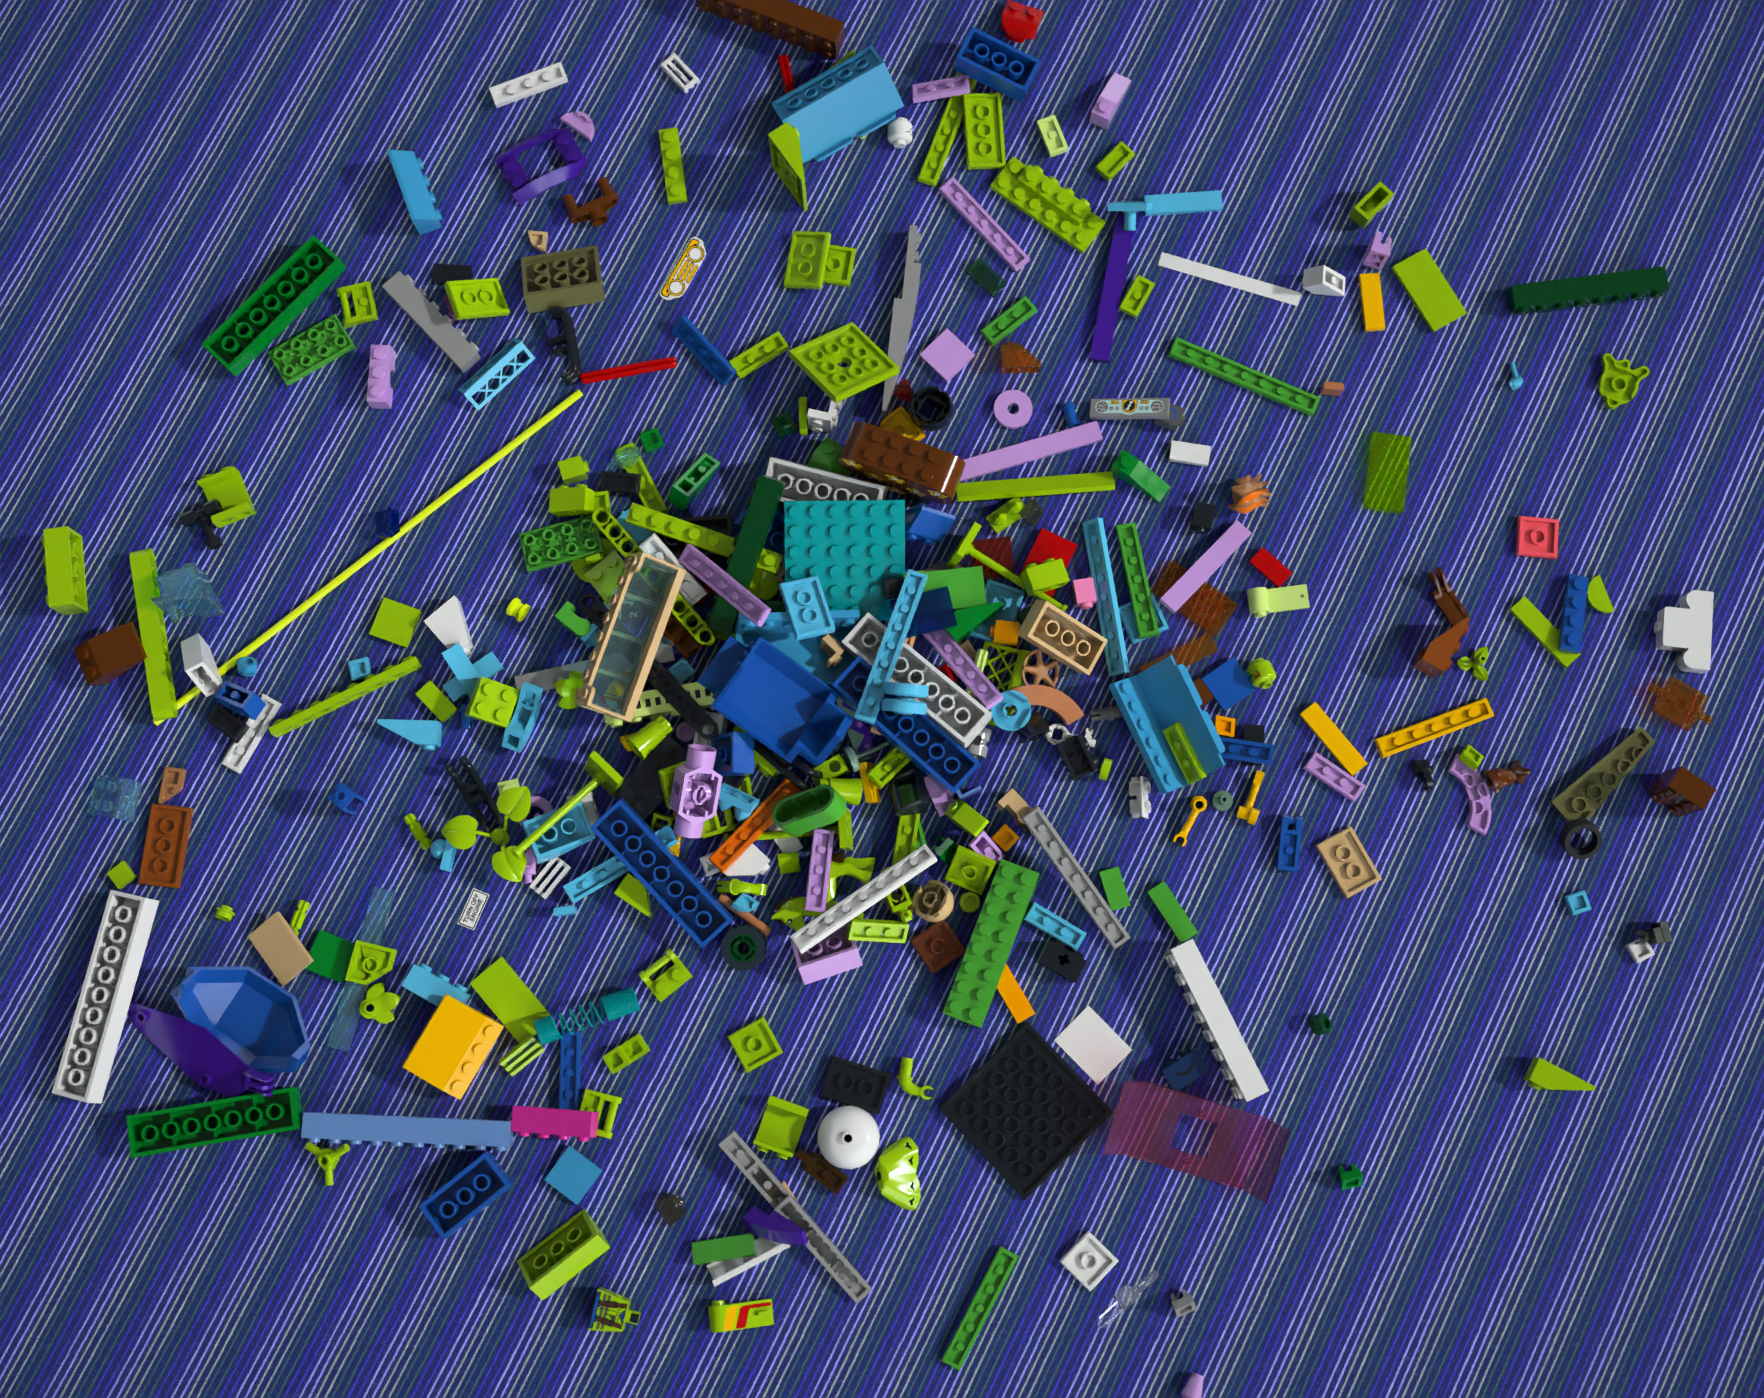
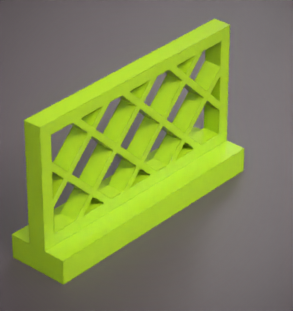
M985 641L984 650H988V647L997 649L1000 654L991 660L988 657L986 659L987 662L984 667L989 665L994 673L987 677L988 680L994 677L997 678L1000 684L996 688L998 691L1003 689L1005 692L1004 687L1008 686L1007 691L1023 686L1021 668L1025 657L1030 651L1018 650ZM1010 653L1017 654L1016 662L1008 666L1004 656ZM1032 655L1029 657L1025 665H1030ZM1002 658L1006 667L995 672L991 663ZM1008 670L1011 674V679L1002 685L998 675ZM1012 706L1006 707L1007 716L1015 713ZM993 720L988 722L989 725L998 727Z

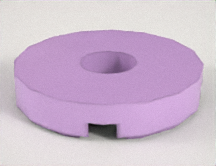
M1008 390L997 397L993 412L1000 425L1009 429H1017L1028 423L1032 416L1033 406L1025 393L1019 390ZM1010 405H1015L1019 411L1016 414H1011L1007 408Z

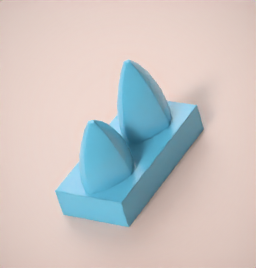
M723 783L720 789L718 805L721 811L729 809L732 805L735 806L736 819L738 823H741L758 806L760 799Z

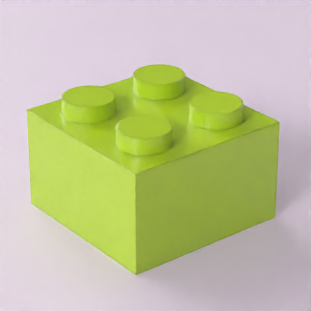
M483 676L478 677L465 716L502 729L507 728L520 690Z

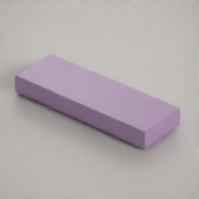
M968 75L912 85L914 103L970 93Z
M1316 751L1303 767L1304 770L1353 803L1366 786Z

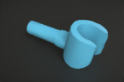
M1511 362L1510 367L1513 379L1509 380V386L1512 390H1516L1521 387L1523 378L1518 376L1515 363Z

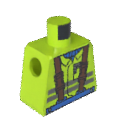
M600 1287L597 1289L588 1330L622 1332L625 1329L626 1322L638 1325L641 1312L629 1310L631 1299Z

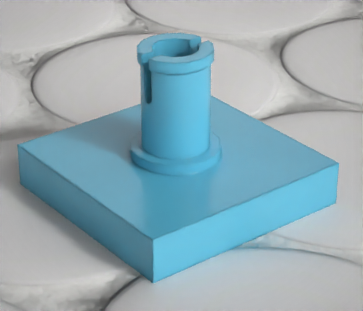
M1153 201L1108 203V211H1122L1124 213V230H1136V212L1152 210Z

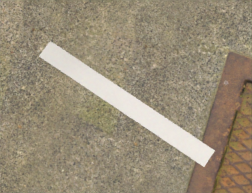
M1164 252L1161 253L1158 263L1162 267L1298 306L1301 293Z

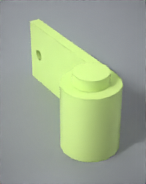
M1307 584L1272 589L1257 587L1247 590L1250 615H1254V618L1265 617L1268 613L1310 608Z

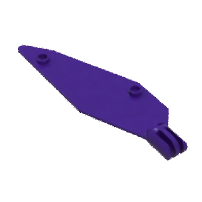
M133 1001L130 1002L127 1016L134 1026L199 1086L232 1098L246 1090L267 1097L272 1095L274 1076L250 1068L206 1027Z

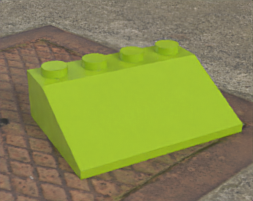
M787 121L768 134L772 168L805 212L808 208L802 152L800 149L801 143L799 141L800 134L796 127H791Z

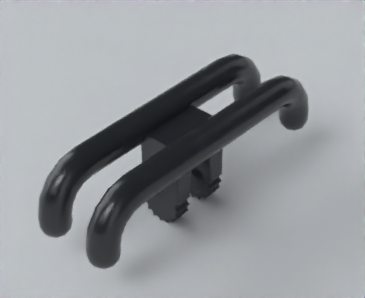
M552 306L549 308V313L553 314L554 319H562L565 335L547 339V344L549 346L567 345L549 351V356L569 355L570 370L562 373L561 379L565 381L566 385H572L580 379L582 373L572 317L563 307Z
M754 738V749L797 788L805 791L811 789V785L801 781L788 769L794 765L809 777H820L819 771L810 768L798 756L790 764L778 754L774 753L772 755Z
M461 756L459 761L474 782L473 784L466 787L452 765H446L445 770L461 792L482 827V831L490 833L491 827L478 805L485 801L498 825H503L504 817L499 812L495 801L466 756Z

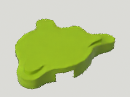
M1605 353L1601 357L1603 371L1598 380V391L1605 402V406L1613 410L1619 405L1629 402L1636 395L1639 382L1649 375L1650 370L1648 367L1641 366L1632 370L1630 369V361L1628 359L1618 361L1611 354Z

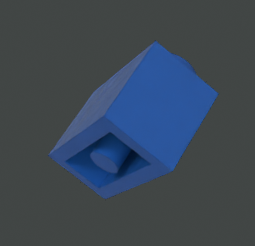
M226 680L214 696L226 709L252 720H256L266 706V703L255 692Z

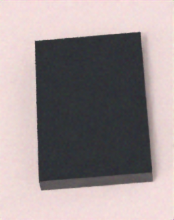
M832 1056L820 1096L880 1114L892 1074Z

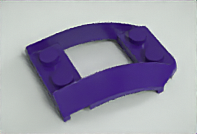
M568 128L549 129L516 143L495 157V163L499 165L513 192L512 195L521 206H524L525 202L531 198H536L561 183L571 179L576 180L579 178L578 174L581 168H584L587 162ZM552 139L566 166L546 173L530 182L517 156L535 145Z

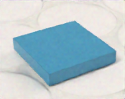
M570 1145L544 1180L578 1205L603 1170Z

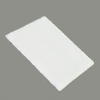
M1089 1005L1054 1040L1097 1085L1132 1051Z

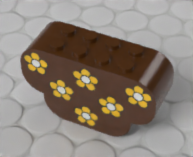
M860 421L853 422L839 457V464L847 470L858 474L860 479L889 486L888 492L924 504H931L932 502L951 504L965 469V462L952 453Z

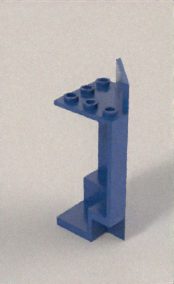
M730 635L697 681L714 693L712 698L715 700L711 704L713 709L790 764L799 754L814 766L821 765L842 740L854 719L834 704L840 693L761 636L756 643L751 641L748 647H746Z

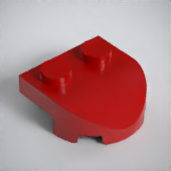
M1008 0L1002 13L1000 30H1003L1005 33V38L1013 42L1023 43L1025 39L1029 38L1033 40L1036 37L1044 11Z

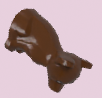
M1516 760L1512 763L1511 770L1494 768L1488 771L1485 770L1483 775L1489 789L1494 790L1498 794L1502 787L1511 785L1514 781L1518 784H1523L1527 775L1531 773V769L1524 768L1520 765L1519 760Z

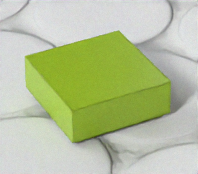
M1469 744L1458 757L1473 771L1478 768L1484 758L1483 755Z
M798 852L778 854L780 874L800 872Z
M122 861L107 873L120 890L137 878L126 861Z

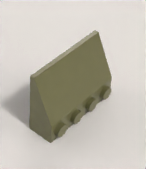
M597 245L521 257L523 296L528 314L547 311L552 306L566 308L605 301Z

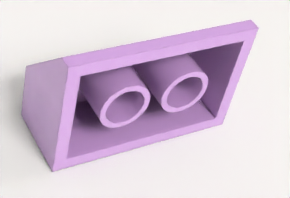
M849 922L802 954L793 941H791L804 985L863 966L855 941L846 938Z

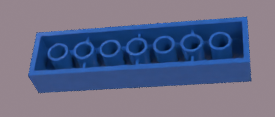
M860 656L853 661L831 687L840 693L838 697L855 712L872 666ZM885 694L884 699H895L896 695ZM880 707L875 724H870L951 797L981 764L927 715L894 714L893 711H884Z
M623 798L590 827L702 948L733 920L734 917Z

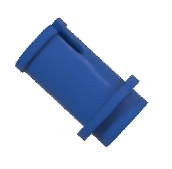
M1072 401L1062 404L1060 410L1064 413L1068 428L1079 425L1080 422L1074 409L1076 407Z
M462 704L459 709L461 712V729L465 730L474 729L473 718L465 716L468 704Z

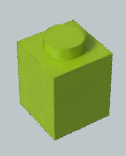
M580 455L558 462L565 485L588 479L587 472H590L587 460L583 461Z

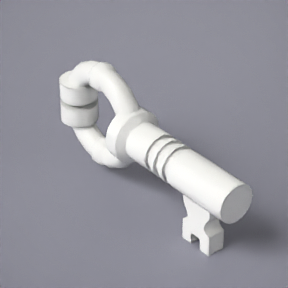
M1055 723L1049 726L1050 732L1045 737L1050 743L1055 745L1075 734L1069 733L1066 727L1060 723ZM1054 728L1063 731L1061 740L1052 738ZM1086 728L1085 738L1089 743V747L1094 748L1096 740L1092 739L1091 736L1094 729L1089 731V728Z

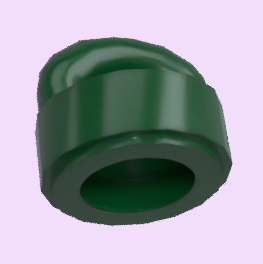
M1320 1013L1310 1019V1028L1315 1035H1324L1331 1031L1332 1024L1326 1014Z

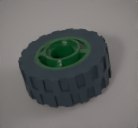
M737 925L730 929L722 939V957H724L725 962L730 967L737 970L746 971L753 969L766 957L765 955L768 951L766 936L754 925ZM741 942L748 944V952L741 951Z

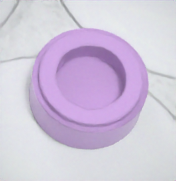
M682 722L676 728V736L681 742L688 743L694 740L695 730L687 722Z

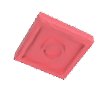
M1528 516L1517 517L1515 556L1556 559L1559 519Z

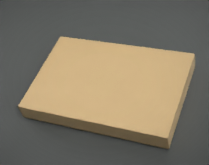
M1351 826L1315 845L1345 899L1382 880Z
M280 911L275 912L248 936L282 986L290 982L314 961Z

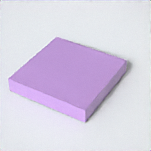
M948 328L920 354V358L947 383L975 357V354Z

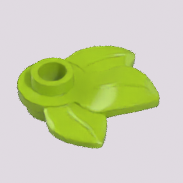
M571 670L569 679H561L554 683L555 690L559 695L563 696L559 701V707L563 709H574L577 707L575 705V694L583 683V674L581 672Z
M377 983L367 991L366 999L360 1004V1014L366 1019L374 1018L381 1024L390 1023L395 1019L391 1010L397 1006L400 996L390 992L385 993L384 984ZM368 1005H372L374 1007V1010L372 1012H368L366 1010V1007Z

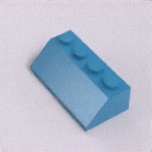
M388 150L387 152L411 220L419 234L422 235L442 228L440 220H443L439 208L435 209L433 204L437 201L433 191L429 192L427 186H430L427 174L423 175L421 169H424L421 158H417L414 151Z

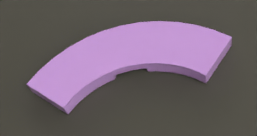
M1457 753L1447 772L1452 774L1462 784L1467 793L1469 817L1466 827L1484 836L1489 828L1492 814L1489 789L1477 768L1473 771L1458 759L1460 754Z

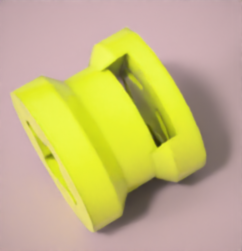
M516 597L509 604L506 614L514 616L516 621L520 623L529 613L531 606L521 603V600Z

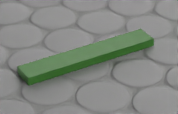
M1132 522L1116 525L1115 529L1138 637L1143 639L1159 636L1136 524Z
M999 1246L941 1361L959 1371L961 1370L1019 1257L1018 1255Z

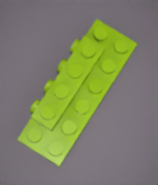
M1012 157L990 185V189L1083 254L1104 228L1106 222L1091 212L1090 203L1086 199L1081 198L1079 200L1074 196V192L1070 188L1059 186V182L1055 177L1050 176L1048 178L1043 174V170L1039 166H1031L1030 164L1026 166L1015 157Z

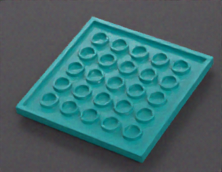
M905 500L784 501L785 582L818 576L829 610H859L860 618L858 621L868 612L877 620H890L898 598L885 599L883 579L900 577L905 574Z

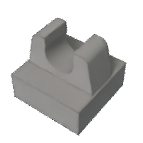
M1185 1289L1181 1290L1183 1297L1177 1299L1174 1294L1170 1295L1173 1311L1177 1318L1196 1310L1191 1294H1188Z

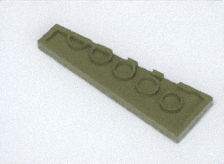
M1642 726L1637 728L1549 803L1566 823L1578 818L1590 820L1596 810L1607 800V797L1618 787L1622 779L1628 775L1634 765L1639 762L1655 741Z

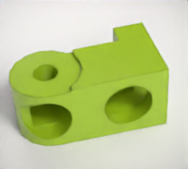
M838 754L815 767L814 770L819 771L821 775L819 778L811 777L816 786L817 779L836 778L850 772L843 756Z

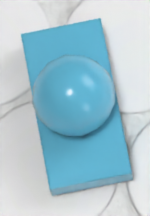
M447 839L435 840L430 846V852L434 858L442 859L440 870L451 872L457 848L453 847Z

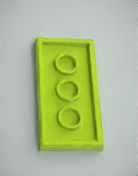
M1001 93L963 94L962 104L967 170L1004 169L1006 158Z
M1426 248L1391 268L1432 333L1467 313Z
M502 956L470 983L518 1043H521L530 1034L533 1036L537 1035L534 1020L536 1021L551 1015Z

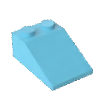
M581 801L530 845L537 865L554 859L596 838L590 828L591 825ZM558 809L524 821L523 830L526 837L533 833Z

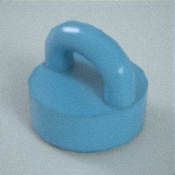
M253 657L238 659V673L245 677L255 676L257 674V660Z

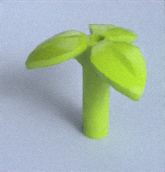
M1485 646L1475 650L1473 661L1468 657L1459 658L1457 665L1464 671L1473 667L1472 675L1478 680L1486 681L1488 679V672L1486 668L1480 665L1487 661L1488 648Z

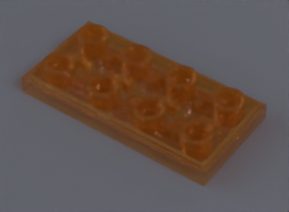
M1172 560L1150 593H1153L1154 596L1160 599L1188 569ZM1205 582L1177 612L1213 637H1216L1238 604Z

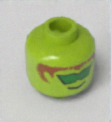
M1258 658L1249 663L1247 675L1252 685L1262 689L1271 687L1273 685L1272 682L1276 679V672L1271 662Z

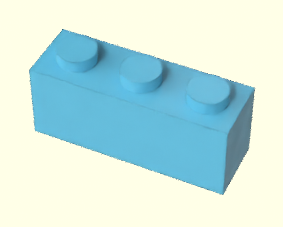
M421 963V965L414 964L401 985L436 1006L440 1004L445 994L465 1004L471 994L466 992V987L459 983L456 985L451 984L449 977L441 973L437 976L431 972L432 968L424 963Z

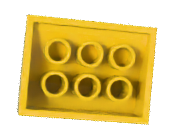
M445 994L402 1067L440 1090L461 1100L504 1026L497 1020Z

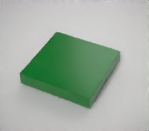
M319 930L310 951V956L314 961L305 969L343 983L355 943Z

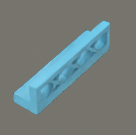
M514 337L466 381L458 391L479 411L526 368L535 357L519 339ZM523 350L528 358L523 362H517V355ZM512 365V372L509 375H502L503 367ZM491 378H498L497 386L494 389L488 388V381ZM477 391L484 392L483 399L477 404L472 396Z

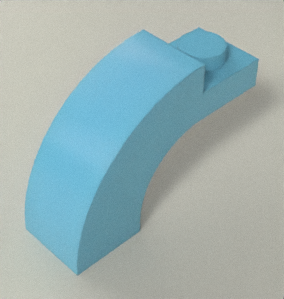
M527 682L522 684L515 713L504 732L502 747L521 753L537 721L542 705L543 688Z

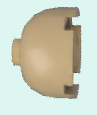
M938 880L928 881L929 884L921 885L917 889L912 904L915 907V913L928 922H940L946 919L952 912L954 898L952 892L944 883Z

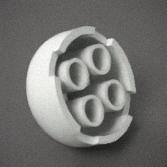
M851 1105L841 1106L830 1111L822 1120L817 1134L818 1146L823 1157L830 1164L842 1169H855L868 1163L875 1155L880 1140L878 1125L874 1118L866 1110ZM846 1134H850L852 1136L851 1142H846L844 1140V1136Z

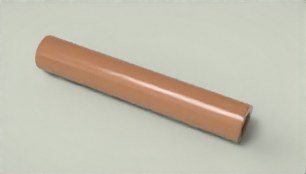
M724 893L720 895L718 901L747 924L754 925L757 929L759 928L766 937L772 930L769 926L750 912H741L733 909L731 906L734 900Z

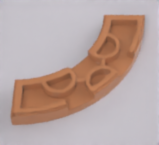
M1025 685L1011 689L1024 694L1030 705H1040L1049 708L1063 720L1065 725H1070L1084 716L1082 710L1069 696L1055 688L1044 685Z

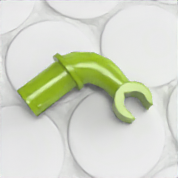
M738 879L730 881L720 880L717 884L722 885V887H717L720 893H731L732 895L752 893V895L766 896V884H752L739 881Z
M902 1057L899 1075H896L902 1090L907 1094L920 1096L925 1100L931 1099L932 1097H926L923 1091L925 1089L933 1090L932 1087L928 1085L919 1087L912 1083L911 1072L914 1059Z

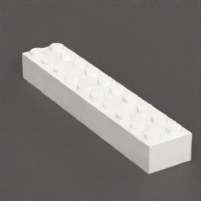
M110 890L52 1090L53 1094L86 1103H102L159 904L158 900Z

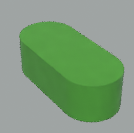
M819 785L779 801L773 809L772 820L788 835L797 836L839 820L846 810V800L830 785Z

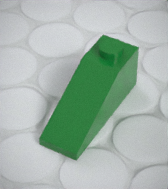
M1122 450L1110 470L1113 471L1114 475L1158 503L1161 502L1170 488L1166 482L1143 462L1125 450Z
M704 453L674 483L668 501L682 511H685L696 499L721 463L707 453Z
M995 602L959 609L954 613L950 611L943 616L941 625L958 644L1003 610L1004 604L1002 602Z

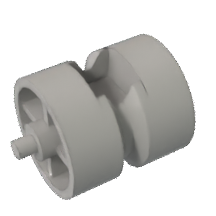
M983 728L965 749L975 759H986L988 751L986 743L990 741L992 730Z

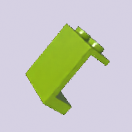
M224 467L220 472L207 474L197 481L198 485L203 488L207 500L217 499L223 507L222 512L210 516L213 524L218 528L256 514L241 473L236 467Z
M770 1095L759 1130L753 1144L757 1145L756 1149L768 1153V1150L777 1152V1157L786 1160L788 1156L793 1157L810 1109Z

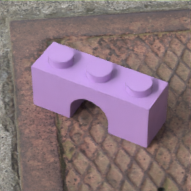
M371 345L367 402L371 408L392 409L393 389L390 384L391 371L395 372L396 352L391 345Z

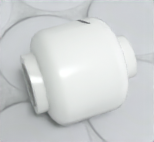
M903 117L893 119L888 125L889 143L893 144L896 148H904L911 143L913 136L912 124Z

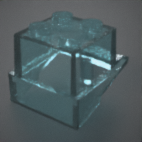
M195 562L184 564L181 568L164 572L161 576L156 577L161 596L151 598L152 602L171 618L172 623L179 622V617L195 615L210 617L225 614L220 597L214 592L209 577Z

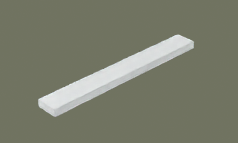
M926 844L922 845L789 937L800 953H804L937 862V858Z

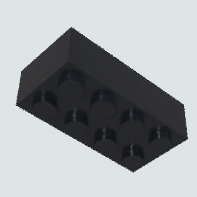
M731 514L678 518L733 537ZM655 533L679 560L687 544ZM697 548L710 560L727 559L726 557Z
M667 735L612 795L618 800L623 798L646 823L653 816L654 812L665 803L658 771L686 761L687 751Z

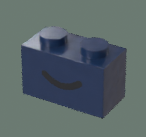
M1188 1047L1179 1053L1180 1057L1175 1061L1170 1059L1162 1064L1163 1069L1159 1072L1173 1092L1179 1091L1210 1070L1196 1048L1191 1050Z

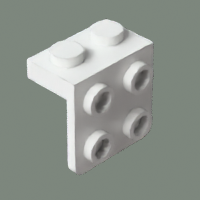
M831 399L829 412L809 408L807 414L808 428L817 433H822L823 431L831 433L832 428L837 426V408L841 409L842 401L835 403Z

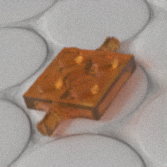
M1673 676L1669 678L1664 688L1661 689L1651 683L1647 689L1658 696L1651 712L1686 732L1691 730L1694 722L1698 719L1708 725L1713 720V717L1703 712L1708 696Z

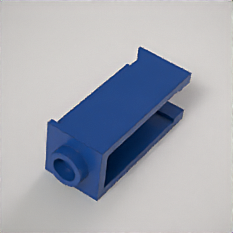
M342 782L327 797L340 809L354 816L357 812L349 806V803L355 797L364 803L368 801L354 788Z

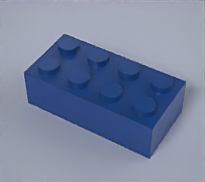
M972 27L956 57L953 69L1022 103L1038 71L1041 60Z
M489 1151L481 1155L418 1207L442 1239L445 1240L515 1184Z

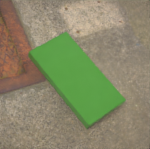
M334 314L267 353L285 384L290 386L356 347L338 316Z
M593 514L519 534L527 572L530 573L583 559L599 552L600 554L605 553L599 528L591 521Z
M982 566L920 572L928 575V579L915 614L964 609L986 604Z

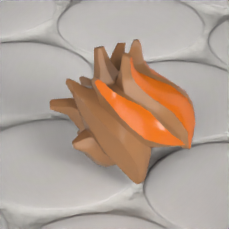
M1260 473L1254 478H1250V475L1238 478L1231 488L1234 504L1227 505V507L1239 514H1247L1259 506L1266 508L1267 505L1264 502L1269 503L1270 500L1265 497H1271V493L1267 492L1269 491L1268 488L1262 487L1269 484V481H1259L1262 475Z

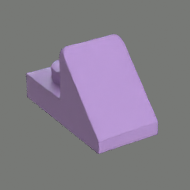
M983 830L968 844L969 850L995 860L994 868L1005 857L1003 852Z

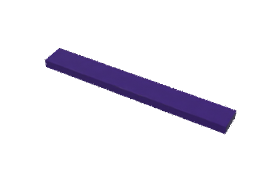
M1117 212L1089 357V360L1108 363L1134 232V230H1124V213Z

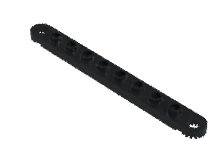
M585 593L578 600L579 608L602 631L604 626L603 618L609 612V609L594 594ZM593 599L594 605L591 608H585L583 605L585 600ZM616 619L612 630L633 636L631 632L618 619ZM610 635V642L634 665L640 645ZM654 658L646 680L701 738L708 741L716 738L719 732L717 723ZM710 724L714 727L713 733L709 735L704 734L703 727Z

